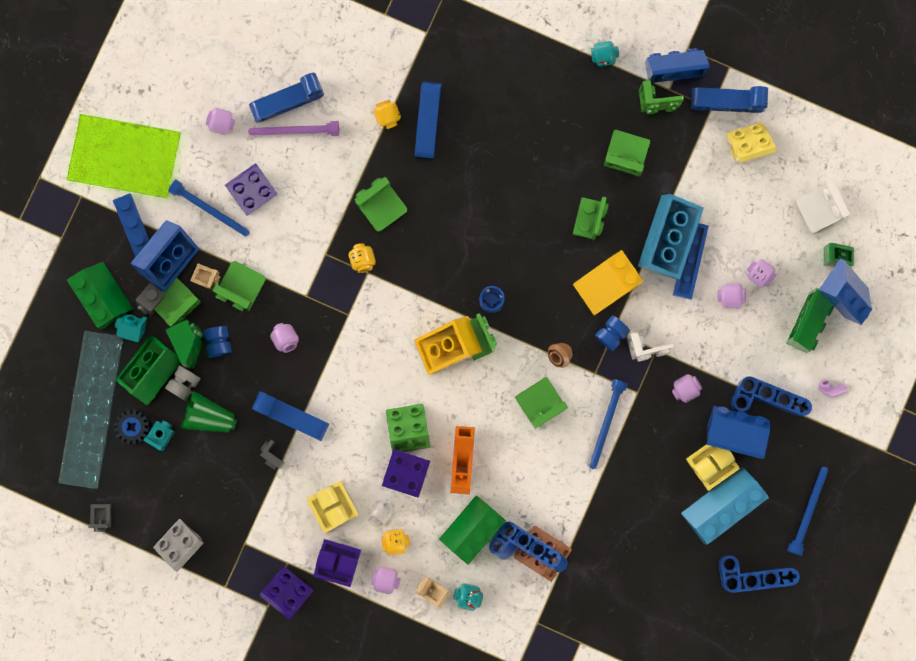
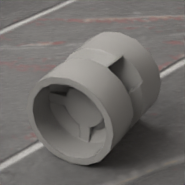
M179 365L174 373L175 378L170 379L165 388L187 401L192 393L191 388L196 387L201 378Z

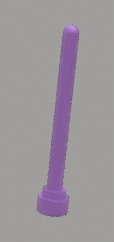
M330 121L327 125L250 128L248 133L249 135L327 133V135L339 136V121Z

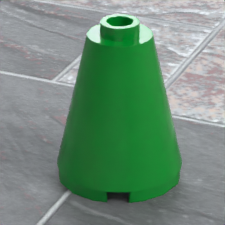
M193 391L185 410V418L182 420L181 428L229 433L230 429L234 430L237 419L234 418L235 414Z

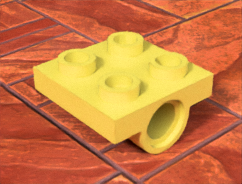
M763 122L727 133L733 158L735 161L739 160L740 163L776 152V146Z
M707 444L686 458V461L708 491L740 469L729 450Z
M341 481L306 499L324 533L359 515Z

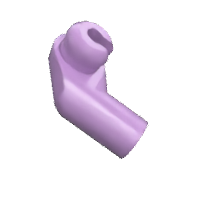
M822 380L819 384V390L829 397H835L848 392L845 383L833 386L828 383V380Z

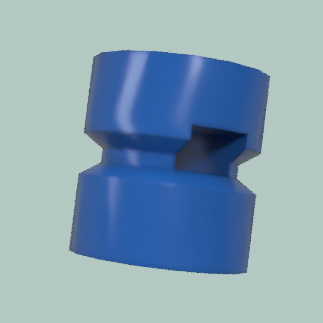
M488 286L483 289L479 298L482 310L491 314L500 311L504 304V293L496 286Z
M612 315L605 323L606 328H601L595 334V337L606 348L614 351L620 344L619 339H624L631 330L621 320Z
M227 326L203 330L204 341L208 343L206 346L208 358L232 353L230 342L226 341L229 337Z

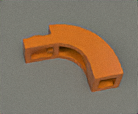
M456 426L450 493L470 495L475 427Z

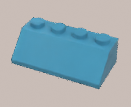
M672 194L661 195L637 267L679 280L704 208Z
M741 467L681 514L701 541L708 545L769 497L758 482Z

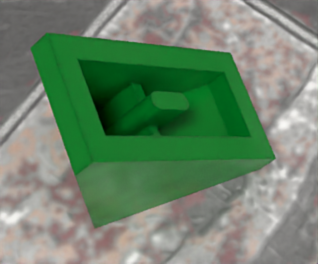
M829 243L824 246V266H835L840 258L844 259L849 266H854V247L837 243Z

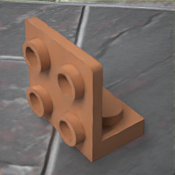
M533 526L529 532L558 551L566 559L572 551L570 547L537 526ZM529 539L525 540L524 545L528 543ZM520 548L514 556L516 560L551 582L558 573ZM544 548L539 551L538 555L543 553ZM553 557L550 559L555 563L558 561Z

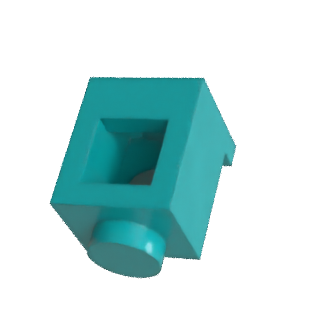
M124 314L122 318L118 317L115 323V328H117L116 336L139 342L145 333L147 317L143 316L140 319Z
M164 420L162 422L156 421L144 441L158 450L164 451L175 433L171 429L173 425ZM159 430L163 432V436L160 438L156 435Z

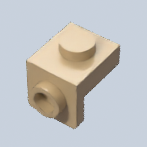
M198 263L190 281L213 290L215 285L219 284L221 277L217 270Z
M425 577L419 583L416 591L418 595L439 608L442 607L451 593L428 577Z

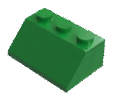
M104 262L85 268L67 279V282L87 313L100 330L116 322L118 317L122 318L124 314L134 310Z
M819 288L809 292L786 344L805 353L815 350L818 344L816 338L819 333L824 331L826 326L824 322L826 316H830L834 309V306L820 292Z
M185 320L166 329V332L181 364L191 370L197 362L203 345L201 338L204 336L200 327L195 325L194 322L191 323Z
M150 335L115 380L131 395L148 405L181 362L176 353Z
M476 495L439 540L469 565L506 520Z

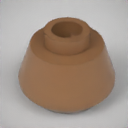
M565 343L551 345L548 348L550 362L560 368L568 366L573 355L571 347Z

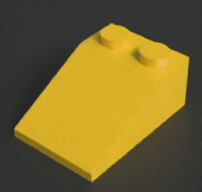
M621 250L576 281L573 286L595 316L641 285L644 281Z
M468 316L452 320L414 340L428 375L483 352Z

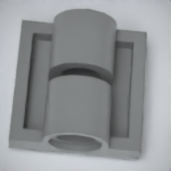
M178 519L153 548L174 571L178 572L200 548L203 542L201 541L202 538L195 531L188 527L184 521Z

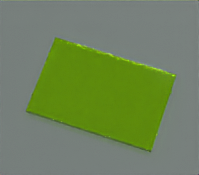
M80 114L67 180L168 199V189L171 185L181 132Z

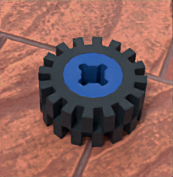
M126 410V412L120 413L121 415L116 418L117 421L114 423V432H116L117 438L123 443L130 445L142 443L151 429L150 420L145 414L137 410Z

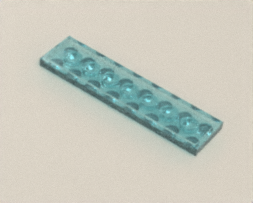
M84 331L58 483L98 489L123 338Z

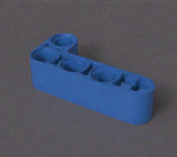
M316 73L306 74L300 78L301 82L251 102L249 107L255 122L260 123L322 98L324 92Z
M422 82L415 157L434 159L442 83Z
M754 86L750 90L691 89V109L762 113L768 107V87Z
M751 376L742 378L739 381L731 400V407L736 412L748 410L753 398L799 417L808 415L812 410V404L806 398ZM746 380L752 383L750 391L746 390L743 386ZM763 388L769 389L770 396L768 398L762 396L761 391ZM781 395L787 397L788 403L786 405L780 403L779 398ZM738 398H742L745 401L743 409L739 408L736 404ZM803 403L805 410L800 412V408L792 406V404L800 405Z
M261 391L251 408L319 441H322L329 426V423Z
M510 521L505 522L500 527L489 545L490 552L502 560L508 559L516 547H518L555 572L564 571L568 565L567 559L562 554ZM514 529L513 534L509 536L510 531ZM529 539L528 543L524 545L525 540ZM544 548L543 553L538 555L539 551ZM553 557L558 561L555 563L550 559Z
M725 555L719 560L722 588L731 593L793 586L798 583L800 578L798 571L794 568L785 567L740 573L739 562L736 557ZM730 558L733 561V567L728 570L725 568L724 562ZM788 571L790 574H793L790 581L789 579H780V576L788 575ZM771 573L774 576V581L772 584H767L766 576ZM749 576L755 578V583L751 587L746 583V579ZM730 578H734L736 581V585L732 589L727 587V581Z

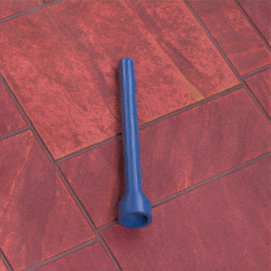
M177 179L169 187L168 192L173 196L181 195L243 236L250 234L248 229L185 190V187L182 186L183 183Z
M616 379L612 381L611 391L613 393L589 464L591 469H595L598 465L620 394L626 391L628 383Z
M825 466L820 469L795 541L793 540L792 544L789 543L787 549L788 552L798 556L803 554L804 544L802 542L828 473V468Z

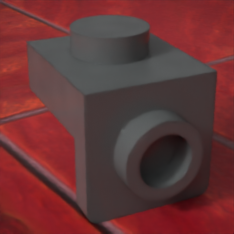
M149 283L136 299L137 309L144 315L148 313L152 316L155 308L166 296L165 293Z
M271 439L270 442L266 441L261 447L260 451L262 453L260 456L267 460L265 464L275 470L276 467L281 469L285 462L270 452L276 443Z
M91 504L88 528H94V532H106V528H111L112 504Z

